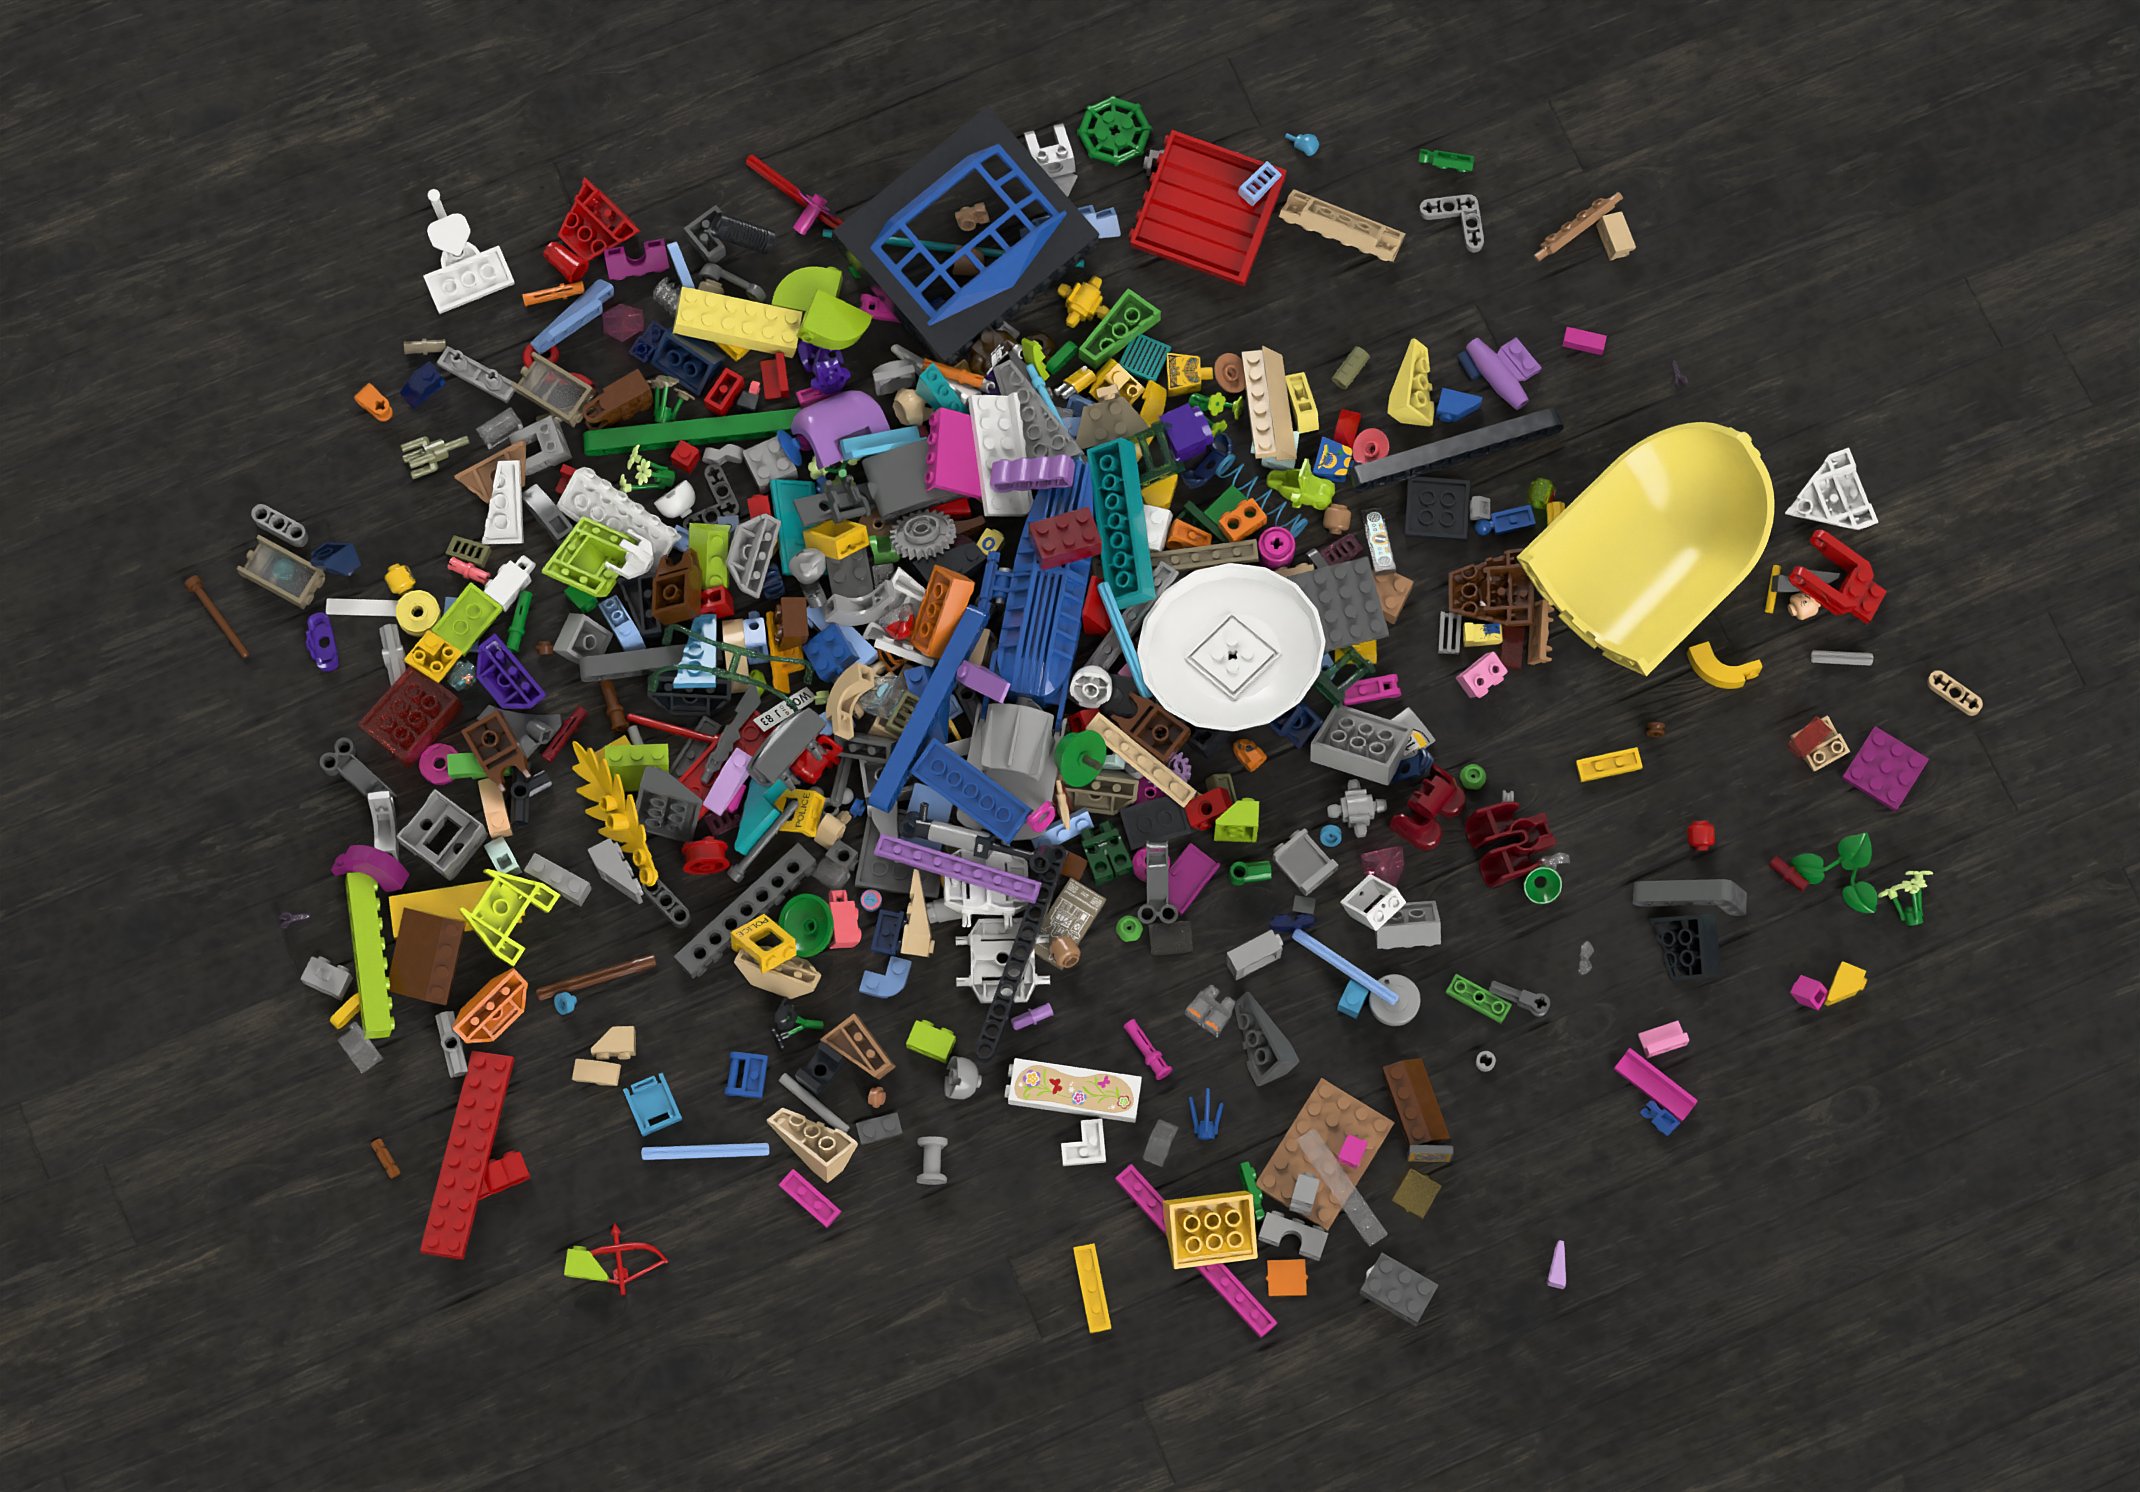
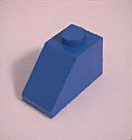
M1442 388L1436 418L1443 422H1456L1478 410L1483 397Z

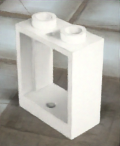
M1369 874L1340 903L1350 917L1377 931L1406 904V901L1395 887ZM1379 895L1385 896L1368 913L1363 912Z

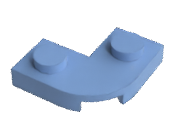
M891 956L885 976L865 970L859 992L879 998H888L896 995L906 985L912 961Z

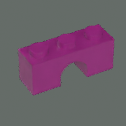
M664 238L644 242L645 253L638 259L629 258L625 253L624 246L604 250L609 279L622 280L626 276H642L647 272L654 271L659 273L668 269L669 262Z

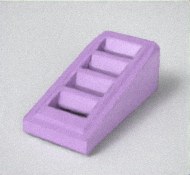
M1559 1240L1555 1246L1547 1285L1564 1289L1566 1284L1564 1241Z

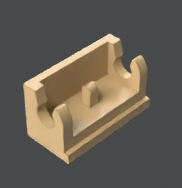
M1613 213L1600 218L1596 227L1609 260L1629 255V251L1634 250L1636 246L1623 213Z

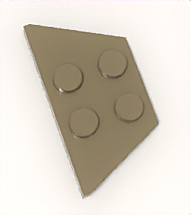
M1123 396L1084 406L1076 443L1081 450L1120 437L1128 439L1152 433V429Z

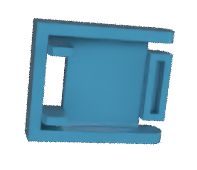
M659 1073V1079L662 1081L659 1084L655 1076H651L631 1085L634 1092L631 1096L627 1088L623 1089L642 1136L682 1120L663 1073ZM668 1112L669 1119L652 1126L649 1125V1120Z

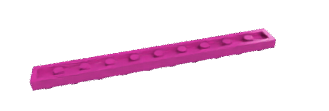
M1131 1164L1115 1178V1181L1167 1236L1163 1212V1201L1165 1200ZM1223 1263L1194 1266L1260 1339L1277 1324L1274 1318Z

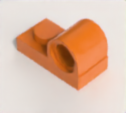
M1176 519L1170 525L1166 547L1170 550L1185 549L1186 547L1208 546L1211 544L1212 534Z

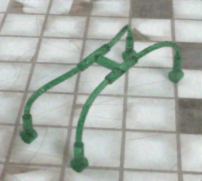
M670 624L665 628L662 645L670 646L673 629L702 642L718 647L720 650L733 653L728 670L691 664H675L661 667L650 676L647 690L649 692L656 693L659 683L658 675L665 671L678 669L698 670L743 684L758 686L783 699L794 712L798 710L796 704L777 689L751 679L749 676L736 673L741 656L805 665L807 668L802 683L811 685L814 667L807 660L764 655L744 647L725 642L720 643L677 624Z

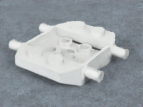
M1001 840V844L1010 846V844ZM959 849L951 854L1028 878V862L1020 857L993 851L987 860L973 856L974 852ZM943 876L944 905L962 915L963 927H966V925L971 927V914L1003 915L1004 928L1011 929L1013 928L1012 916L1025 910L1029 903L969 884L970 899H966V883Z
M1004 918L978 919L968 936H956V945L971 946V975H969V978L957 977V987H972L980 1003H992L1000 980L982 981V978L1002 976L1006 963H999L997 956L1004 953L1009 957L1023 918H1012L1013 928L1011 929L1004 928ZM1031 930L1023 932V936L1026 938L1034 935V932ZM1049 934L1039 935L1036 943H1049ZM1019 949L1015 954L1018 957H1024L1027 952ZM1034 950L1014 1003L1028 1002L1035 985L1050 984V975L1037 976L1035 974ZM1011 969L1008 972L1012 977H1016L1020 973L1017 969ZM1009 988L1001 991L1003 996H1010L1013 993Z

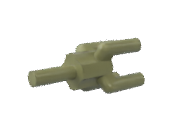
M423 436L400 445L403 453L422 446L421 449L405 454L402 458L404 463H408L411 469L428 463L427 466L410 472L411 478L415 479L438 470L437 462L449 457L447 451L469 443L467 436L448 443H444L442 439L430 442L428 437Z

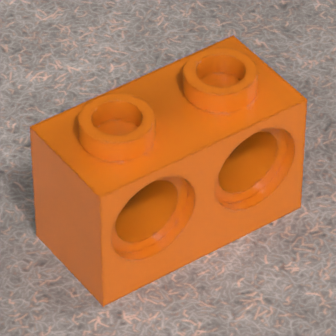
M1251 498L1248 501H1241L1231 513L1230 511L1225 512L1220 517L1218 528L1229 542H1238L1267 523V516L1255 500ZM1253 512L1255 516L1248 518L1245 516V513ZM1235 523L1239 527L1237 529H1230L1228 525Z

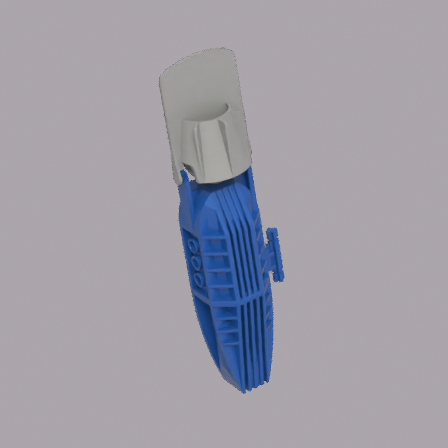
M1074 461L1075 469L1072 486L1038 490L1021 535L1013 571L1009 568H999L998 571L997 563H999L1001 553L995 550L988 552L987 561L989 562L986 563L979 597L981 601L978 602V607L988 612L991 606L989 601L992 598L996 600V605L1002 606L1004 602H1007L998 651L993 650L989 670L1010 683L1006 697L1011 703L1016 704H989L990 697L984 695L982 706L979 703L977 706L967 762L1032 808V813L1045 801L1048 800L1052 803L1058 771L1054 762V753L1058 743L1065 735L1067 719L1064 718L1063 720L1083 620L1082 612L1088 593L1092 557L1041 571L1028 536L1029 523L1089 507L1093 517V494L1089 462H1086V465H1084L1082 461ZM1051 704L1059 706L1055 735L1054 729H1052L1054 715L1042 710V708H1046ZM957 809V819L964 827L978 832L981 829H986L961 809ZM1048 811L1041 816L1038 823L1046 817ZM1024 823L1013 840L1036 839L1044 835L1047 827L1038 833L1033 832Z

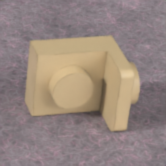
M1116 384L1096 389L1100 402L1120 397Z

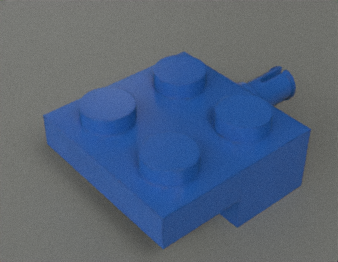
M834 622L802 646L819 678L827 683L836 676L840 677L849 666L860 659L851 642L847 641L838 624Z

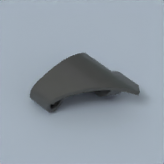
M488 705L477 717V721L497 710L502 711L523 748L527 759L540 744L548 743L562 728L560 714H524L499 709Z

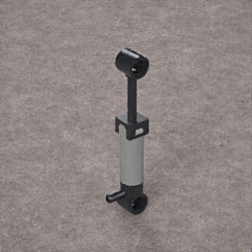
M926 802L920 804L919 812H908L898 826L899 833L906 839L922 838L974 852L973 856L988 860L992 852L997 851L1027 859L1031 869L1037 873L1046 872L1055 859L1054 850L1047 845H1041L1036 850H1033V852L995 843L996 835L986 829H981L978 832L928 819L929 804Z

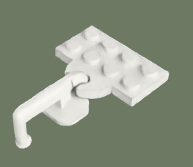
M436 189L430 190L428 198L431 200L438 220L429 225L427 232L432 245L443 250L441 257L442 268L424 275V279L439 314L515 284L500 247L496 246L480 253L474 245L467 242L470 228L465 217L457 213L447 216L440 201L439 191Z

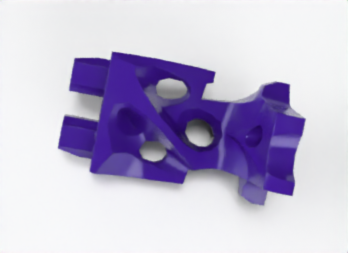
M799 338L797 348L801 363L807 372H813L816 376L811 380L812 389H819L824 394H834L840 391L847 379L851 377L850 372L839 365L844 363L841 351L823 349ZM834 352L836 357L830 358L829 353ZM814 359L813 365H810L809 361Z

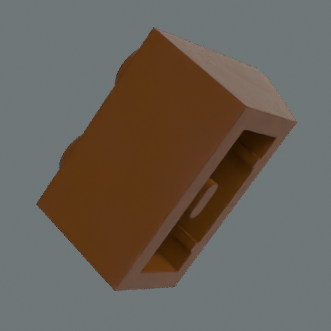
M781 597L779 605H776L775 613H773V625H777V632H774V643L778 644V652L806 644L809 636L806 597Z

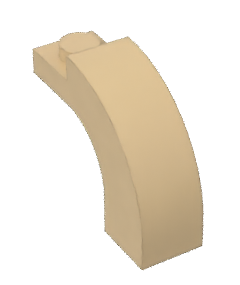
M743 619L722 621L728 678L732 679L731 694L746 692L751 683Z
M857 662L846 669L835 682L826 706V719L832 721L833 734L847 740L854 737L853 709L859 697L874 687L872 668Z

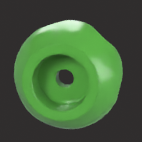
M1470 764L1462 769L1460 780L1465 788L1477 790L1486 782V773L1479 765Z
M1134 916L1121 918L1116 926V933L1125 942L1136 941L1141 936L1143 930L1141 922Z

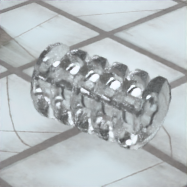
M666 277L656 286L653 298L661 306H664L666 311H670L672 316H676L681 289L676 288L673 290L676 284L672 282L668 285L670 279Z

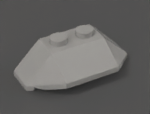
M768 514L759 515L737 525L726 560V566L740 590L755 598L760 597L781 525V521Z

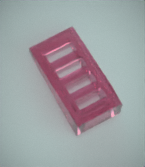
M1349 533L1319 553L1326 563L1332 566L1348 561L1362 551L1363 548L1354 536ZM1350 541L1355 549L1352 550L1346 542ZM1343 545L1348 551V553L1345 554V552L1341 549L1340 546ZM1337 549L1342 557L1339 558L1334 551ZM1329 554L1335 559L1334 562L1329 558Z
M741 799L738 806L742 812L741 816L734 810L733 815L735 819L731 820L728 811L724 810L722 815H724L727 821L725 825L716 813H712L704 818L713 837L740 824L744 812L743 799ZM717 819L720 828L716 829L712 820Z

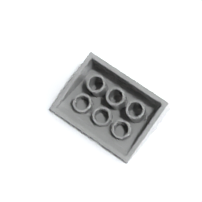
M1336 703L1311 742V761L1388 786L1400 764L1413 727Z

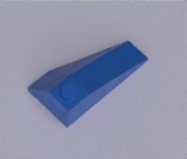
M922 665L903 671L908 691L921 698L936 667L931 668L930 666ZM950 697L925 744V749L933 738H936L943 744H948Z

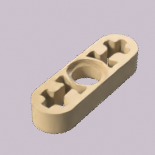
M1934 671L1927 680L1928 687L1967 715L1973 716L1979 713L1983 706L1979 696L1942 671ZM1941 678V683L1935 685L1934 679ZM1947 683H1949L1950 685L1947 687L1945 691H1943V688L1946 686ZM1957 688L1961 693L1960 697H1951L1949 690ZM1966 695V696H1967L1966 699L1964 700L1963 703H1961L1960 701H1961V700L1963 699V697ZM1974 701L1976 703L1975 707L1970 709L1969 703Z

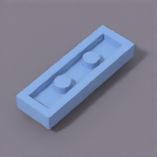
M1084 807L1069 815V830L1065 829L1061 819L1049 824L1043 836L1030 839L1034 850L1041 845L1050 847L1056 844L1059 845L1081 834L1082 830L1093 828L1094 826L1087 809Z

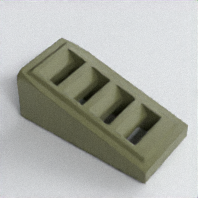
M454 535L445 554L484 569L492 550L487 545ZM456 543H460L457 552H454L453 549ZM464 545H466L467 548L464 554H460ZM471 548H474L471 557L468 556ZM478 550H479V551H481V554H480L479 558L477 559V558H475V557H476V555H477V553H478Z
M908 691L904 692L885 727L886 731L899 738L911 717L910 714L902 711L901 708L903 707L913 713L915 708L905 703V701L908 700L917 705L920 700L918 696ZM899 715L907 719L908 721L904 722L903 720L897 718V716ZM893 723L898 724L899 726L903 727V729L894 725Z

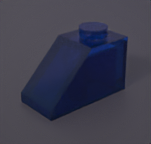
M429 361L412 374L400 394L414 408L444 386L445 382L439 371Z

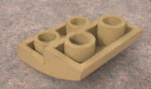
M1828 716L1790 736L1813 772L1850 752L1841 734L1837 733Z

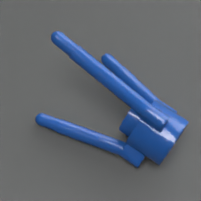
M1206 1088L1204 1121H1200V1125L1192 1097H1189V1103L1194 1123V1134H1198V1139L1213 1140L1215 1135H1218V1125L1223 1103L1219 1104L1213 1125V1122L1209 1121L1210 1089Z

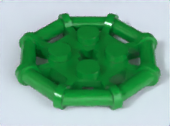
M1114 95L1111 98L1092 106L1088 105L1085 108L1086 112L1080 128L1077 130V136H1080L1088 152V157L1119 166V164L1144 154L1143 150L1149 134L1152 132V126L1149 125L1139 103L1134 104L1116 98ZM1111 106V111H1107L1101 116L1097 113ZM1115 106L1129 110L1130 112L1128 114L1118 112L1115 110ZM1135 115L1141 127L1134 126L1132 118ZM1093 117L1097 121L1094 129H1088ZM1117 128L1120 133H1116L1115 136L1111 135L1110 129ZM1135 134H1141L1138 144L1135 145L1133 143ZM1089 136H1094L1097 140L1098 145L1096 147L1093 146ZM1125 147L1126 149H1131L1130 151L1118 156V152H1120L1121 149ZM1102 149H1104V150L1113 152V153H1114V156L1109 155V154H1106V153H1103V152H1100V151H1101Z

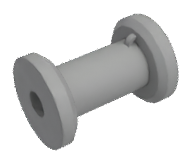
M921 1137L917 1139V1144L920 1147H924L923 1174L917 1176V1183L930 1185L947 1183V1177L941 1174V1149L947 1145L948 1140L946 1138Z

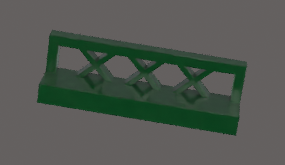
M1190 500L1184 505V511L1174 519L1182 520L1185 516L1189 517L1193 521L1194 527L1196 524L1198 526L1196 528L1212 534L1214 541H1211L1210 545L1230 543L1218 526Z

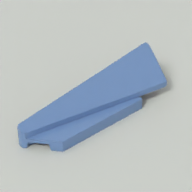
M1093 205L1078 208L1100 234L1099 238L1120 236V228L1114 207L1096 213ZM1051 216L1033 219L1031 223L1037 227L1050 219ZM1027 228L1019 230L1021 239L1030 233Z
M601 279L597 280L531 342V346L541 355L603 313L602 303L614 296L612 284Z

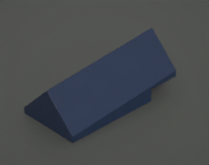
M1301 700L1299 704L1268 724L1280 737L1285 735L1298 749H1301L1316 736L1323 725V719Z

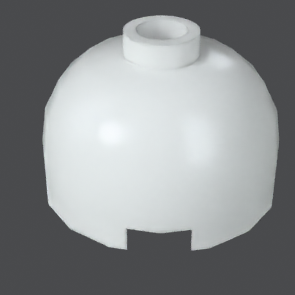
M685 480L664 494L654 504L658 511L668 518L678 516L684 518L692 512L690 508L695 503V492L690 483Z
M1095 665L1080 668L1074 674L1071 681V696H1074L1079 701V705L1083 707L1098 708L1110 699L1112 693L1111 677L1104 669Z

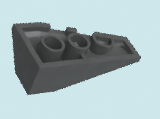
M1246 992L1234 1003L1239 1029L1243 1031L1245 1042H1242L1243 1049H1247L1248 1070L1256 1085L1262 1086L1288 1074L1300 1060L1290 1042L1250 992Z

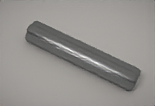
M840 757L830 798V803L833 807L842 805L852 763L851 758Z

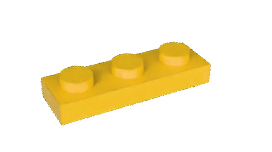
M1637 747L1576 760L1580 782L1636 771L1643 767Z

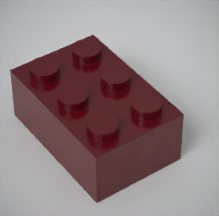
M1089 507L1029 523L1028 536L1041 571L1101 554L1102 540Z

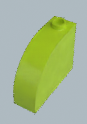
M805 267L787 275L780 282L774 293L772 306L801 311L802 318H804L811 298L818 289L836 298L839 297L843 281L842 271L834 267Z
M818 289L811 298L796 336L807 343L823 349H845L860 339L868 328L873 316Z

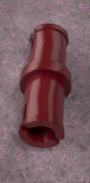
M1778 855L1768 865L1779 873L1785 882H1790L1800 892H1803L1810 883L1796 872L1795 867H1790Z

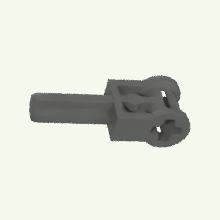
M1493 981L1489 988L1490 993L1516 1002L1517 1006L1529 1010L1534 1016L1540 1017L1545 1015L1550 1007V999L1545 994H1534L1524 989L1519 991L1496 981ZM1539 1001L1543 1003L1541 1009L1537 1008Z

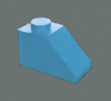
M1351 978L1337 1010L1357 1019L1370 990Z

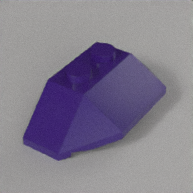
M496 634L479 645L476 678L502 709H531L547 696Z

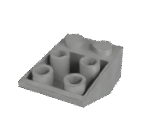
M611 838L589 848L588 852L601 878L638 904L643 903L641 898L644 895L637 878L632 880L634 874L627 860L622 861L625 858L618 843L613 844Z

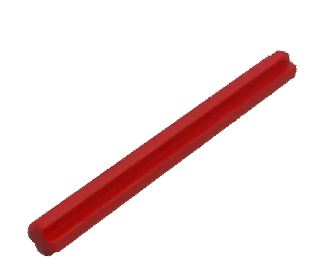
M753 154L748 156L746 164L804 208L807 207L809 202L798 193L799 188ZM822 211L817 216L832 229L837 228L843 223L839 218L829 216Z

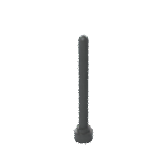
M793 800L739 864L731 866L727 874L738 883L742 881L745 877V869L798 808V801Z

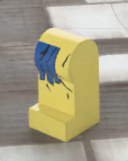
M1464 623V647L1502 643L1501 624Z

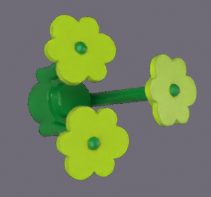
M1195 392L1191 395L1188 403L1191 408L1197 405L1201 411L1210 410L1213 416H1216L1218 412H1222L1223 406L1232 408V412H1234L1235 419L1237 420L1242 412L1244 399L1240 396L1232 404L1225 402L1226 399L1220 392H1217L1216 395H1211L1210 398ZM1205 416L1211 427L1213 438L1216 437L1217 433H1222L1226 429L1227 424L1225 420L1214 424Z

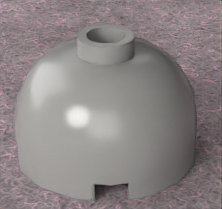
M953 1056L947 1066V1069L950 1070L949 1077L945 1076L944 1080L945 1095L952 1099H966L975 1092L976 1088L980 1087L982 1077L979 1075L975 1063L970 1059Z

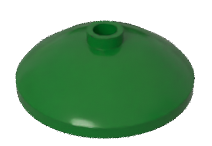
M800 894L793 897L784 906L779 917L778 926L795 939L796 956L812 957L823 951L831 940L834 919L829 905L821 897L813 894Z

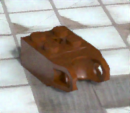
M639 369L603 388V394L589 402L582 411V415L586 419L585 424L589 431L608 429L621 421L630 420L639 411L649 409L654 403L651 389ZM590 408H595V410L587 416V411ZM601 421L599 427L594 428L590 426V423Z
M688 548L685 551L682 560L676 566H674L673 560L667 554L662 555L656 569V576L653 578L651 615L664 626L700 617L702 570L699 565L697 552L692 548Z
M1130 692L1128 696L1138 708L1137 714L1130 719H1124L1112 714L1110 719L1126 735L1167 766L1191 736L1190 728L1150 699ZM1159 733L1160 735H1162L1163 733H1165V737L1159 739L1157 734Z
M497 710L461 730L485 774L496 783L501 792L507 790L504 772L508 767L516 766L524 773L526 778L532 776L528 768L527 756L502 711ZM490 734L496 737L494 743H488L487 741L490 739Z

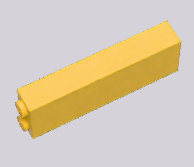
M491 881L390 896L389 903L394 939L397 941L404 907L465 920L458 911L459 907L471 913ZM522 916L517 923H522ZM466 922L465 931L473 930L468 922Z

